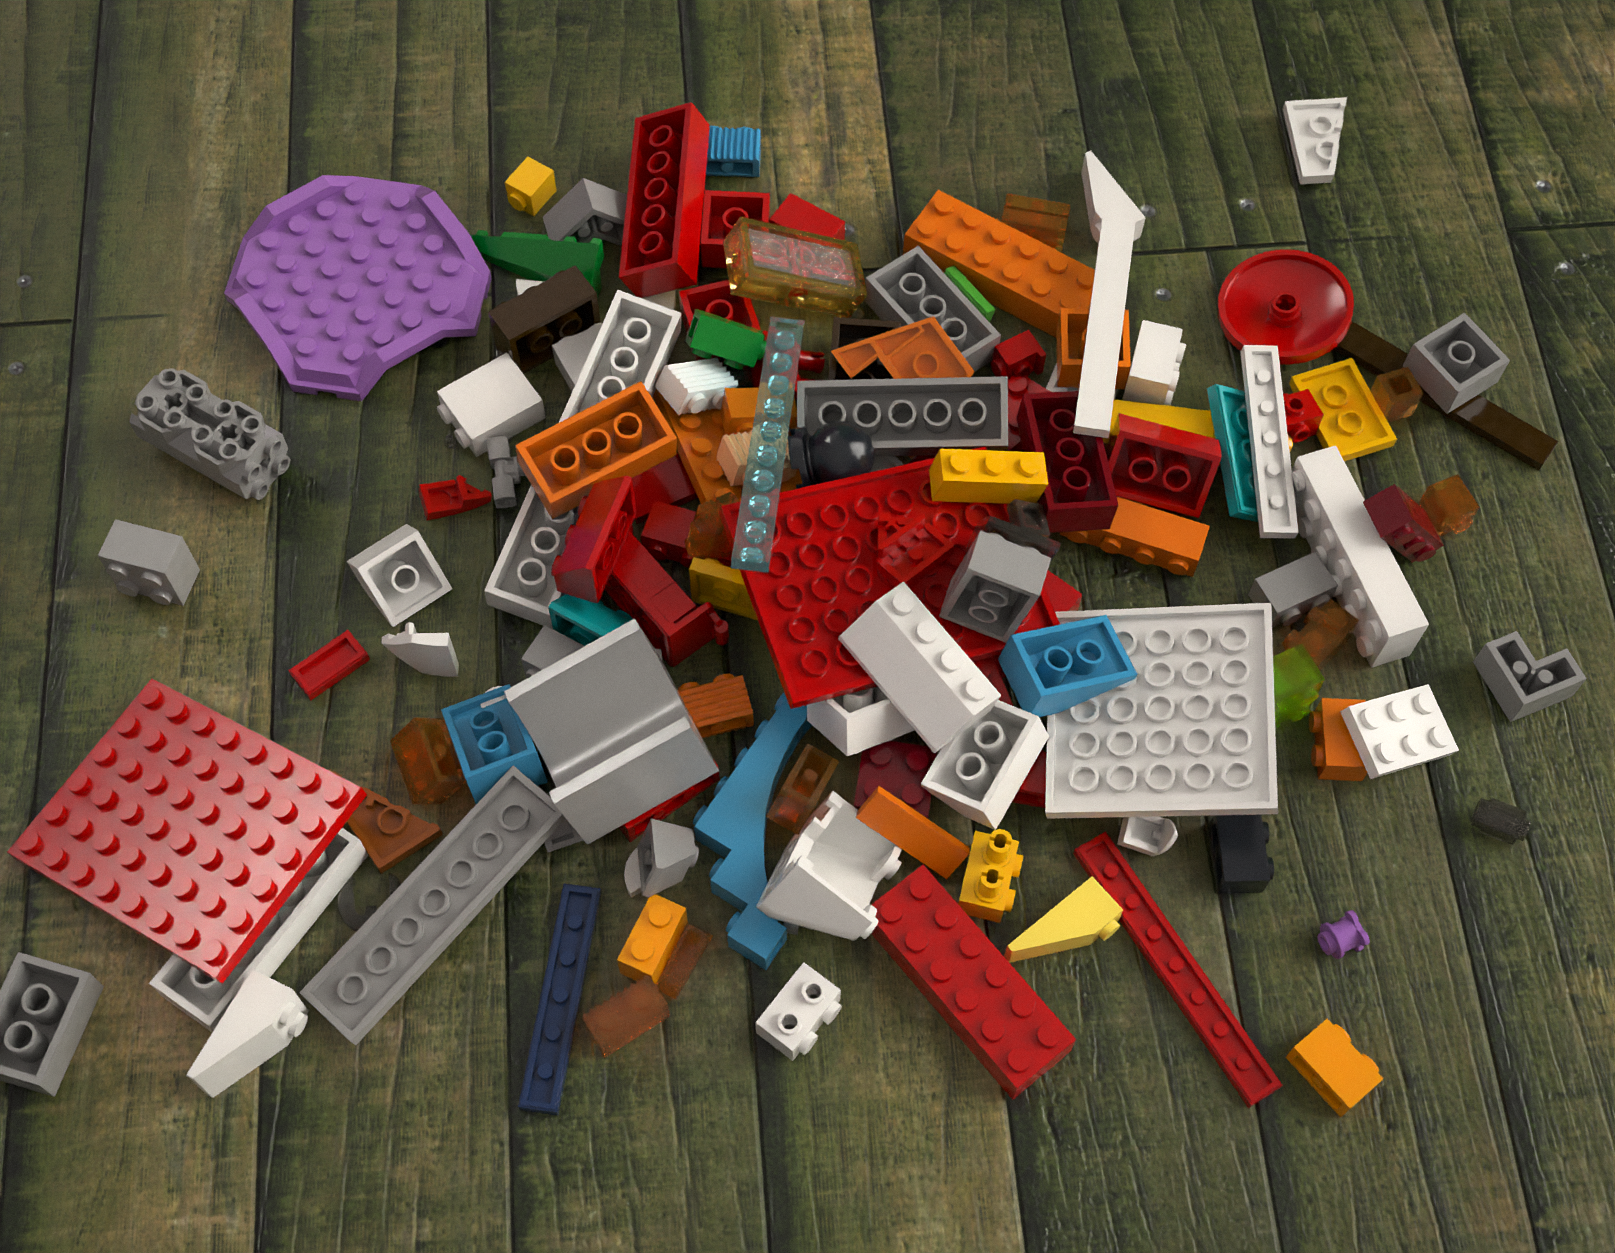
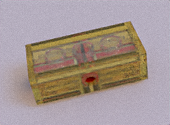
M744 217L738 219L723 241L731 295L841 318H850L868 296L857 243Z

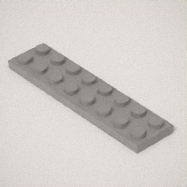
M512 766L299 993L351 1043L357 1045L564 822L566 818L554 805L552 798L515 766Z

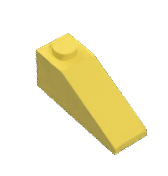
M1090 877L1007 946L1004 957L1011 963L1088 946L1099 937L1105 941L1120 928L1118 921L1123 909L1093 877Z

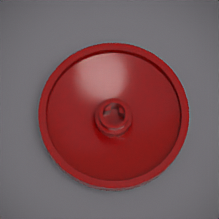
M1291 249L1263 252L1241 262L1225 278L1218 297V319L1227 339L1240 351L1244 345L1278 346L1279 363L1283 365L1308 362L1334 349L1347 334L1352 322L1354 297L1351 286L1336 266L1315 254Z

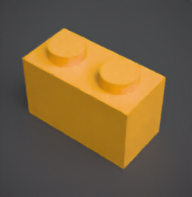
M656 894L649 897L617 959L620 974L655 989L688 924L685 907Z
M1327 1018L1293 1047L1286 1058L1330 1107L1342 1117L1383 1080V1077L1379 1074V1069L1375 1062L1367 1055H1361L1350 1043L1351 1039L1347 1032L1341 1026L1333 1025Z

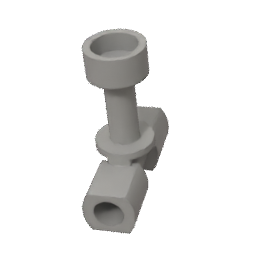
M506 436L487 439L491 469L495 470L492 486L496 508L516 506L514 484H520V477L526 475L518 463L517 456H510L508 438Z

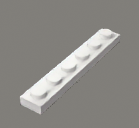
M1244 345L1241 350V361L1260 538H1295L1299 531L1291 474L1292 469L1278 346Z

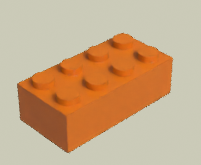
M640 381L515 446L519 465L550 517L554 519L579 506L584 495L589 496L594 483L625 475L633 478L675 456L677 452V437L646 387Z

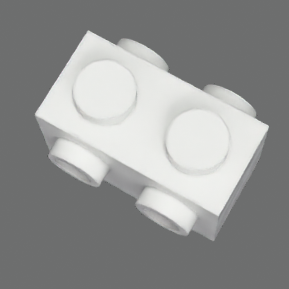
M803 962L755 1022L756 1033L792 1061L799 1053L806 1055L818 1039L815 1032L821 1024L825 1022L829 1025L841 1010L842 1005L839 1004L841 990Z

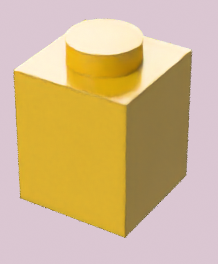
M528 156L505 181L507 198L511 206L518 211H525L532 216H535L557 191L554 170Z

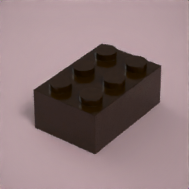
M576 265L567 270L557 272L552 278L537 286L529 287L522 294L507 302L498 304L488 312L496 350L500 355L508 353L523 374L554 358L552 345L558 343L562 338L574 336L589 329L596 323H601L597 292Z

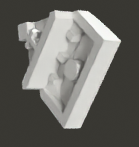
M408 622L405 625L404 632L397 633L396 636L388 633L382 637V644L388 650L419 672L436 676L458 677L459 663L449 633H417L414 623Z

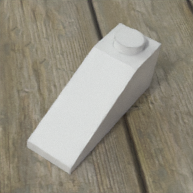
M1092 151L1086 152L1081 174L1090 229L1094 240L1099 243L1103 214L1136 219L1133 241L1140 238L1146 217Z

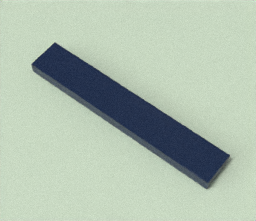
M563 884L518 1104L519 1110L557 1116L559 1114L602 894L600 888Z

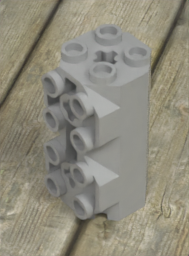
M173 368L162 370L136 396L134 404L139 410L138 415L136 416L132 413L129 422L139 438L245 499L251 497L256 500L263 499L269 490V486L279 475L285 473L289 467L291 459L286 455L288 446L283 434L266 425L260 412L240 401L231 402L227 399L222 400L211 394L205 381L185 370L177 371Z

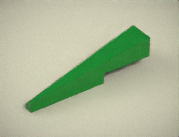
M478 230L475 235H470L484 260L528 280L546 281L557 272L567 270L576 265L597 292V298L602 290L600 267L604 260L602 239L592 238L590 243L577 242L573 236H566L563 241H555L549 239L544 234L503 232L498 237L488 236L489 234L486 230Z

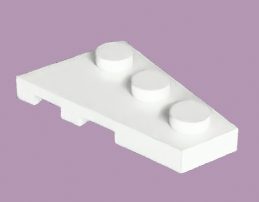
M1347 97L1285 101L1283 113L1300 185L1332 182Z

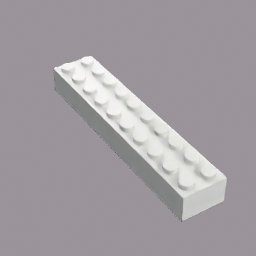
M617 290L559 423L642 381L651 397H653L656 390L655 384L664 366L667 365L681 332L682 313ZM532 485L530 486L484 590L487 605L553 629L548 606L552 601L566 594L557 591L554 576L551 575V569L556 556H562L565 550L566 533L570 525H576L580 516L578 515L579 506L552 519Z

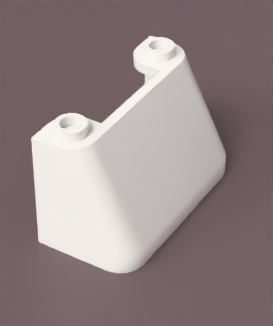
M832 791L787 844L756 908L773 919L853 941L859 936L866 939L879 921L875 918L877 909L870 904L880 880L883 877L889 880L899 869L902 862L898 860L902 849L856 818L858 810Z

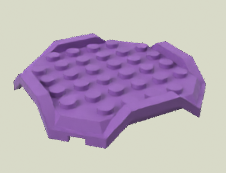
M322 175L265 206L242 239L224 294L227 301L240 311L269 351L293 392L317 395L318 391L336 393L337 398L362 401L384 372L444 337L476 336L482 316V304L484 299L487 298L492 278L490 270L470 234L435 190L422 185L357 176Z

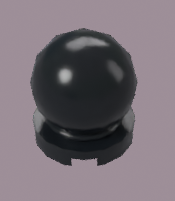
M832 421L821 425L812 436L804 426L790 429L791 436H788L791 468H799L802 480L801 484H796L797 489L872 471L875 450L871 438L862 428L850 422Z

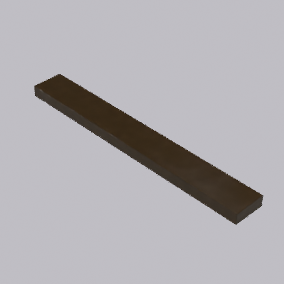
M1353 321L1343 340L1332 349L1348 359L1353 358L1356 364L1538 471L1559 442L1480 395L1473 397L1446 414L1403 367L1408 353Z

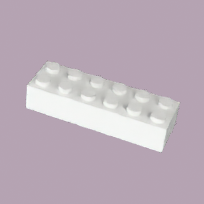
M1335 445L1297 457L1291 474L1298 531L1303 538L1307 539L1311 547V553H1317L1338 584L1333 597H1336L1341 607L1344 623L1351 627L1356 637L1359 653L1362 657L1367 658L1371 668L1410 656L1429 623L1387 542L1380 537L1363 504L1365 500L1339 450Z
M341 828L223 984L174 955L170 957L149 984L163 998L213 1033L250 971L253 969L270 978L367 858L368 854L361 840Z

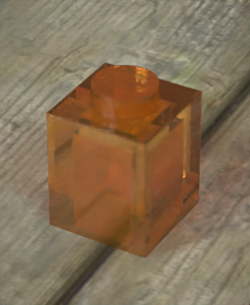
M1409 367L1378 375L1371 389V393L1388 423L1412 416L1423 396V392Z
M1458 474L1428 486L1419 502L1420 506L1427 512L1440 536L1452 531L1457 534L1468 529L1473 524L1472 520L1480 508Z

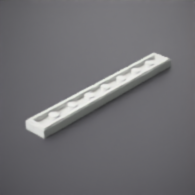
M1105 214L1102 216L1073 433L1109 437L1136 222L1134 218Z

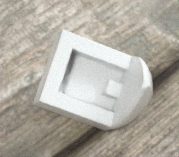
M1159 816L1123 817L1117 844L1150 856H1156L1166 852L1174 844L1178 833L1175 824L1170 819Z

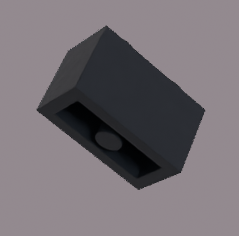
M1261 814L1213 815L1209 825L1218 894L1263 893L1270 880L1274 878L1272 857H1267L1265 845L1269 843L1268 823L1262 822Z

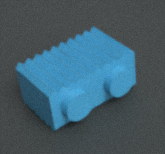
M710 126L706 175L759 177L761 130L758 128L753 130L749 127L737 129L725 127L722 129L718 126Z

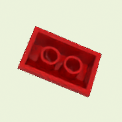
M626 475L594 483L589 496L584 495L578 509V515L580 516L576 525H570L565 537V550L562 556H556L552 565L551 575L554 576L558 592L596 604L599 603L637 515L632 477Z

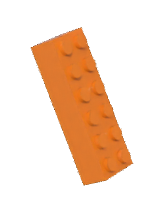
M940 190L935 193L904 234L903 255L919 246L943 273L946 268L955 265L990 304L1055 338L1061 308L1090 309L1094 269Z

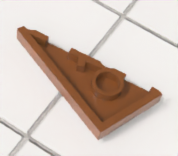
M327 769V770H329V771H331V772H333V773H335V774H337V775H339V776L342 777V775H340V774H338V773H336V772H334V771H332V770H330V769ZM363 786L362 789L367 796L347 821V824L355 836L361 840L367 854L381 874L443 835L437 824L433 822L430 824L412 815L410 810L400 805L395 806L391 804L388 799Z

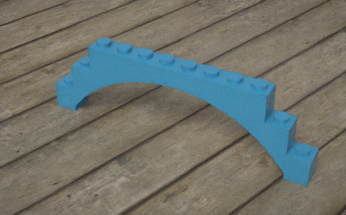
M785 692L779 697L774 708L776 712L770 721L765 719L759 725L754 736L756 740L750 749L745 747L739 753L734 763L736 768L730 777L724 776L714 790L715 798L708 807L703 805L693 820L695 840L725 858V860L719 858L709 873L711 892L742 911V914L737 911L726 927L728 947L764 970H767L787 940V928L778 923L777 919L768 917L756 908L767 885L764 866L767 819L773 795L782 772L800 740L813 726L807 721V705L790 709Z

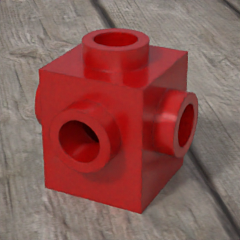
M1309 389L1292 394L1284 393L1287 434L1291 437L1292 442L1299 443L1310 436L1316 435L1324 414Z

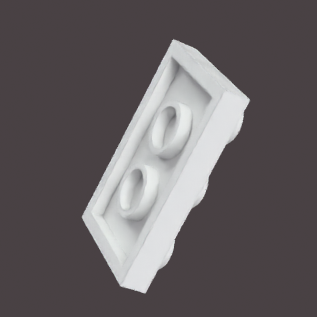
M1429 684L1348 706L1340 711L1370 779L1450 756L1459 751Z

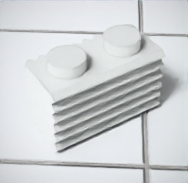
M718 358L665 365L655 384V388L678 415L686 414L687 412L695 414L712 408L721 409L724 389L737 388L738 380H734V376H730V371H726V367L722 366V362H719Z

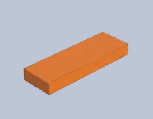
M880 786L876 788L857 811L856 818L945 879H948L970 853L969 846Z

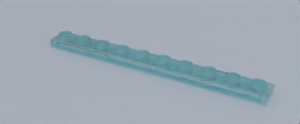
M770 318L732 552V569L769 573L804 331V320Z

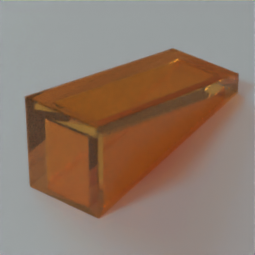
M687 923L654 988L677 999L714 935L694 924Z

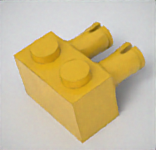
M997 829L991 834L979 831L974 833L958 905L969 916L1001 923L1003 912H1011L1016 890L1009 889L1012 876L1019 878L1023 855L1017 854L1019 841L1013 840L1008 831Z

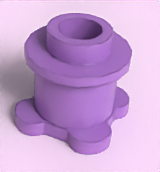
M1353 910L1345 912V916L1333 924L1328 922L1321 924L1320 933L1318 934V942L1323 952L1327 955L1331 954L1336 959L1342 958L1345 954L1344 952L1351 949L1359 952L1364 949L1363 946L1370 943L1367 932L1363 930L1358 916Z

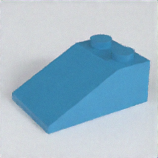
M1107 615L1013 634L1009 637L998 658L1022 710L1039 717L1065 711L1132 681L1138 675Z
M510 684L441 709L475 804L488 793L512 766H515L537 786L548 782L531 736L509 704L507 698L481 708V703L505 695L504 691L511 688Z

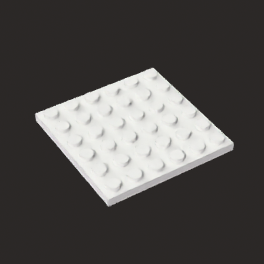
M1271 603L1055 612L1060 624L1107 615L1138 675L1132 681L1065 711L1047 716V733L1049 734L1046 758L1045 813L1047 819L1278 814Z

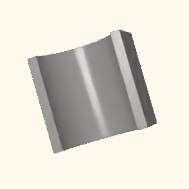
M635 618L504 691L509 704L517 713L533 739L552 776L556 788L550 791L549 794L554 805L587 845L719 771L664 663Z

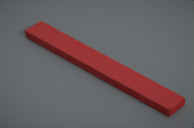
M1106 831L1077 847L1073 852L1074 856L1087 875L1093 877L1123 909L1119 921L1248 1109L1279 1090L1283 1085Z

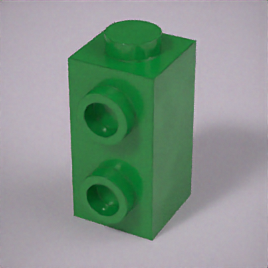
M699 309L695 310L685 342L693 348V354L706 359H711L713 354L725 358L724 364L741 370L744 365L754 368L756 361L763 358L767 342L764 340L765 335L759 329Z

